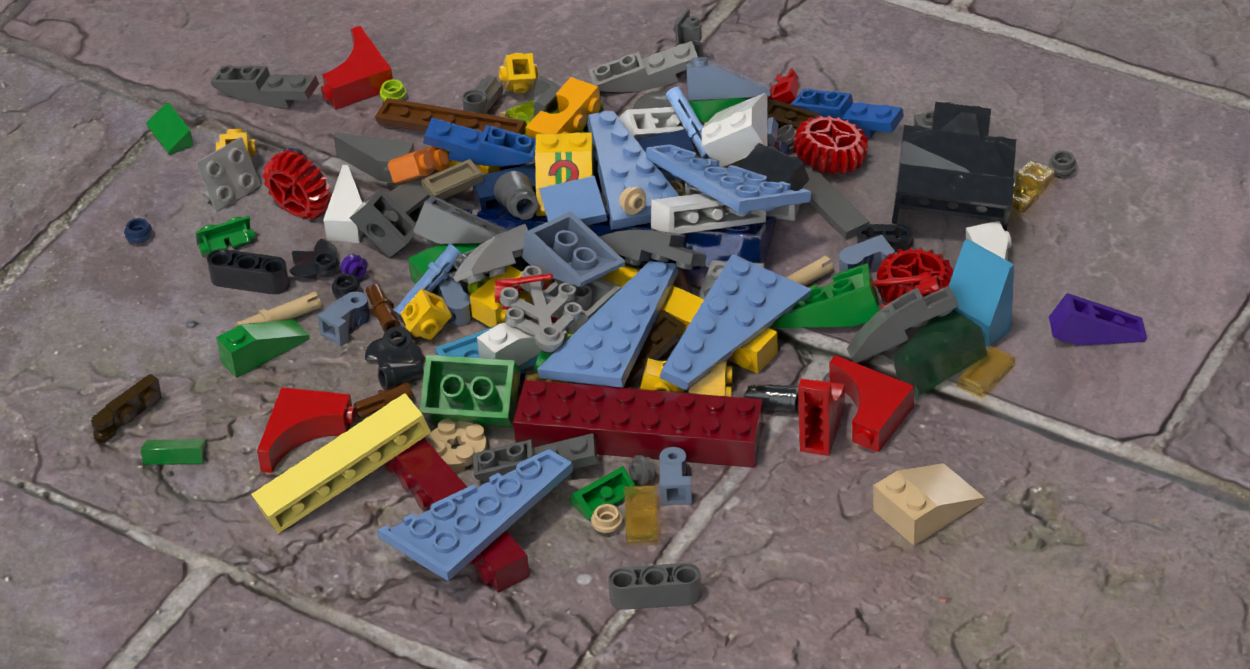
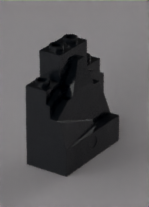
M935 101L931 128L920 125H904L892 224H897L899 210L903 208L1001 221L1004 231L1007 230L1013 200L1015 180L1013 174L1017 139H1009L1003 136H988L991 116L990 108Z

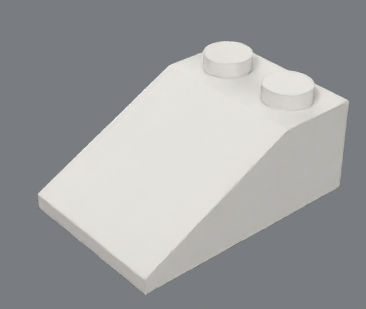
M763 93L717 112L702 128V147L710 158L719 160L720 167L746 158L758 143L767 146V95Z

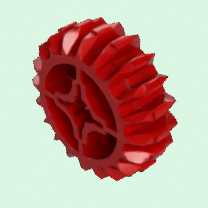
M817 115L816 119L808 118L807 121L801 122L800 127H797L793 147L797 157L804 162L805 166L810 165L811 170L818 169L822 173L826 171L832 175L835 172H839L844 175L846 171L854 172L855 168L861 167V164L867 157L868 137L865 136V131L859 129V125L850 124V120L844 121L840 117L831 118L830 115L823 118Z
M287 149L284 152L281 151L279 154H275L267 162V165L263 168L264 173L262 175L266 180L264 185L269 189L268 194L273 196L274 202L278 203L281 209H285L289 214L291 213L296 217L300 216L303 220L307 218L314 220L324 213L332 197V193L329 191L331 186L326 183L327 177L322 175L320 172L321 168H317L314 165V161H309L305 154L300 155L296 150L292 152Z
M909 247L908 251L898 249L896 255L889 254L888 259L882 260L880 267H878L876 281L921 276L930 272L931 277L938 275L943 288L950 284L953 268L949 260L943 259L942 254L935 255L933 249L923 251L922 247L919 250H912ZM920 282L877 286L881 299L889 303L914 290L915 286L919 285Z

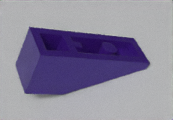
M1069 293L1065 294L1049 315L1053 337L1076 345L1145 342L1147 339L1141 317Z

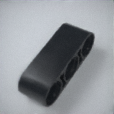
M227 249L214 250L207 256L210 279L215 286L266 294H281L289 288L286 262L281 257Z

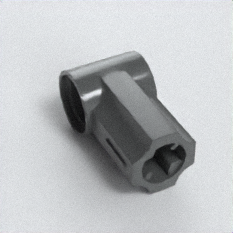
M487 75L474 90L466 91L463 94V110L488 114V110L502 94L503 84L496 77Z

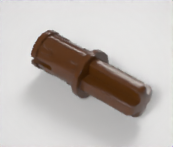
M374 283L372 286H368L366 293L372 304L371 312L378 318L383 331L386 332L392 327L400 326V321L393 311V302L386 298L380 285Z
M406 382L386 391L381 389L378 390L377 395L355 402L354 407H356L357 417L364 418L374 414L404 393L412 401L413 393L409 384Z

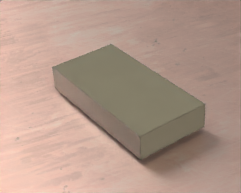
M469 159L422 179V188L430 197L435 196L443 200L484 182V174Z

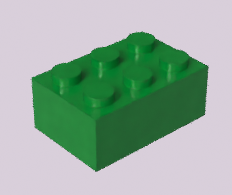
M426 355L419 411L423 414L426 422L439 423L444 419H452L453 421L470 422L481 426L514 428L513 421L516 413L520 369L515 360Z

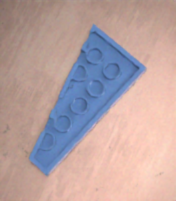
M614 111L589 114L587 125L589 133H592V143L595 148L594 156L595 160L598 161V174L603 196L606 197L607 214H610L611 230L651 223V200L678 197V193L657 166L646 158V152ZM628 187H639L646 194L645 206L636 215L625 213L619 204L621 193Z
M671 144L647 147L646 158L655 163L658 168L671 172L672 176L683 179L687 182V185L700 189L703 194L712 196L718 200V203L729 206L738 214H750L752 210L759 209L772 211L775 207L811 201V191L800 189V191L790 190L791 184L785 182H766L767 176L734 165H729L728 169L719 166V160L696 158L697 153Z
M732 254L662 368L659 378L688 390L709 374L715 365L730 358L732 352L739 347L743 348L772 326L773 321L782 314H788L794 305L809 298L812 289Z
M649 261L537 369L539 378L623 388L678 275V267L673 263Z

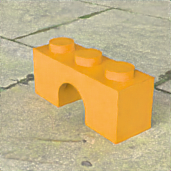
M570 77L556 93L559 113L550 114L540 111L525 127L527 136L536 139L538 134H565L582 131L587 124L589 114L598 113L601 108L602 102L598 86Z

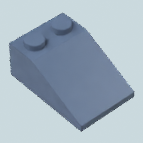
M708 57L692 58V62L686 63L688 101L756 97L763 93L770 96V89L767 84L714 61L708 62Z
M571 211L526 231L522 258L530 265L539 267L543 274H553L554 279L581 287L625 266L626 261Z

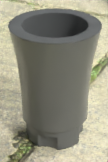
M510 171L499 177L494 187V195L497 202L507 208L514 217L521 220L532 218L534 212L538 210V200L533 192L532 183L528 176L519 171Z

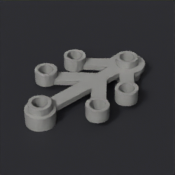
M531 265L522 271L521 277L544 274L539 267ZM544 280L520 284L522 289L530 292L534 305L518 298V291L510 287L502 289L500 295L501 304L506 307H512L506 311V323L511 327H518L534 335L535 342L542 351L554 352L560 348L564 342L563 332L573 322L581 319V305L571 302L575 299L576 287L573 284H560L558 295L548 304H546L542 290ZM564 306V315L552 325L551 318ZM524 314L538 320L539 325L524 319Z

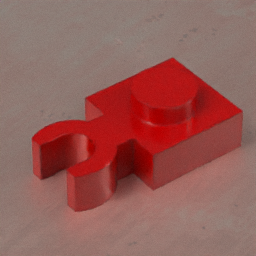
M793 68L784 77L781 73L776 76L778 83L771 86L770 96H768L769 100L774 99L791 104L796 99L800 84L798 83L799 77Z

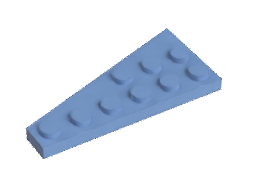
M548 449L518 463L516 469L501 476L497 473L489 477V482L477 488L475 485L469 486L431 504L430 510L418 516L412 513L402 518L403 523L392 528H389L387 525L378 529V537L449 581L573 472L572 462Z

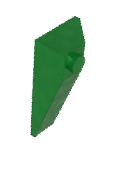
M868 263L833 275V282L823 287H818L817 284L808 287L812 289L810 297L794 305L788 314H782L769 328L865 325L881 310Z

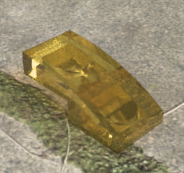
M1030 161L1017 171L1012 208L1024 213L1048 187L1055 176V170Z
M655 486L624 487L626 543L658 542Z

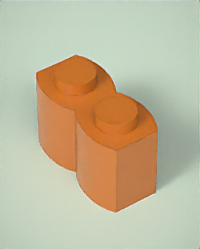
M434 146L396 157L387 164L393 183L397 185L436 174L448 169L450 166L446 150Z

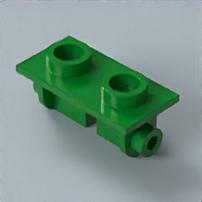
M250 216L233 217L226 223L206 225L199 231H195L196 245L199 246L201 255L207 254V256L214 250L227 249L224 242L226 240L230 241L233 249L250 244L251 240L256 239L253 228L250 229Z

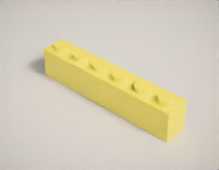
M404 393L321 449L315 451L306 459L289 468L268 484L263 485L251 495L262 514L277 534H279L429 435L431 431L423 414Z

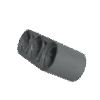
M691 563L621 567L613 570L608 577L611 605L620 610L692 605L699 601L702 594L700 570Z

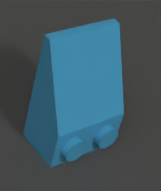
M966 239L963 242L949 284L959 306L954 308L951 313L943 316V322L988 348L995 344L1012 327L1014 264Z

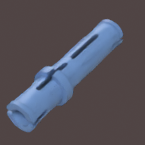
M449 243L434 263L432 261L429 263L428 267L430 268L394 310L400 314L420 289L431 293L442 279L446 280L449 277L447 273L453 268L457 256L462 253Z

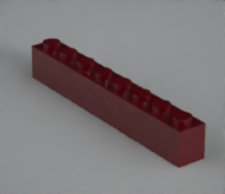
M425 438L385 463L388 471L395 473L399 477L402 487L406 491L410 490L418 506L427 511L431 509V504L467 488L465 483ZM507 531L503 532L468 563L469 565L474 564L483 582L486 584L490 583L497 592L530 576L528 555Z

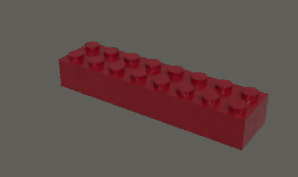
M524 380L513 421L515 443L531 439L534 447L593 433L597 442V455L634 458L636 455H643L644 457L659 460L660 453L664 449L678 447L685 451L686 460L690 463L755 468L763 429L762 399Z

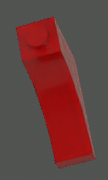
M361 26L351 28L353 50L350 56L335 69L322 74L324 84L321 86L322 96L326 102L330 101L335 110L379 95L382 84L393 79L392 68Z
M836 355L829 362V382L845 384V393L853 400L858 409L852 420V442L880 452L914 408V386Z
M801 378L798 386L800 452L830 456L845 406V384Z
M281 387L257 449L261 472L273 473L278 462L288 452L305 442L321 437L340 436L347 432L350 424L354 425L356 420V407H352L351 395Z

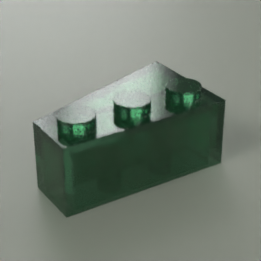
M953 309L951 313L945 316H935L930 319L892 358L897 379L913 385L914 396L917 398L986 357L987 351L982 327Z

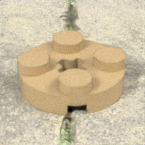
M452 419L441 420L437 425L438 427L427 438L428 443L455 473L463 472L466 466L473 464V453L487 450L483 427L470 422L453 421ZM456 444L462 445V446H458L456 449H452V446H453V445H456Z

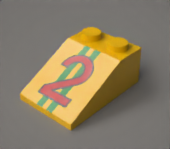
M577 132L536 135L535 166L536 197L538 200L536 216H546L539 188L593 176L592 133Z

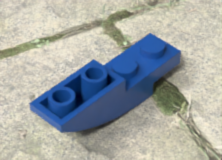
M803 89L791 104L819 113L823 118L830 115L831 118L840 117L844 121L850 120V124L859 125V129L865 131V136L869 139L876 131L893 132L904 117L902 107L865 104L863 102L854 103L851 93H840L837 91Z
M431 118L423 141L424 144L450 151L448 159L459 162L470 159L476 165L510 166L532 162L536 147V139L489 125H486L484 132L435 118Z

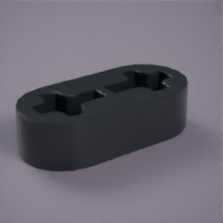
M866 224L857 231V244L883 235L895 252L898 249L906 251L911 246V230L904 225Z

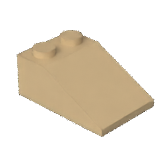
M944 463L898 470L873 485V511L913 546L985 502L984 496Z

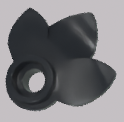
M320 239L316 243L314 251H292V259L295 266L289 270L290 273L302 278L315 275L330 277L336 274L340 269V261L336 257L337 248L331 242Z
M395 326L388 329L384 333L383 338L370 343L365 352V360L378 361L379 367L384 366L385 362H414L419 360L422 364V351L417 344L412 342L411 334L406 328ZM402 337L398 341H393L394 338Z

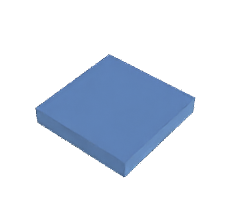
M595 176L539 188L548 221L570 211L585 225L607 221Z

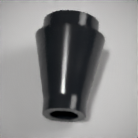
M419 360L414 362H385L384 366L378 368V379L384 390L398 387L406 382L410 383L424 376L423 366Z

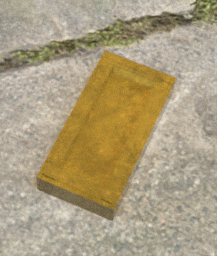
M990 346L957 380V388L983 399L1015 366V357Z

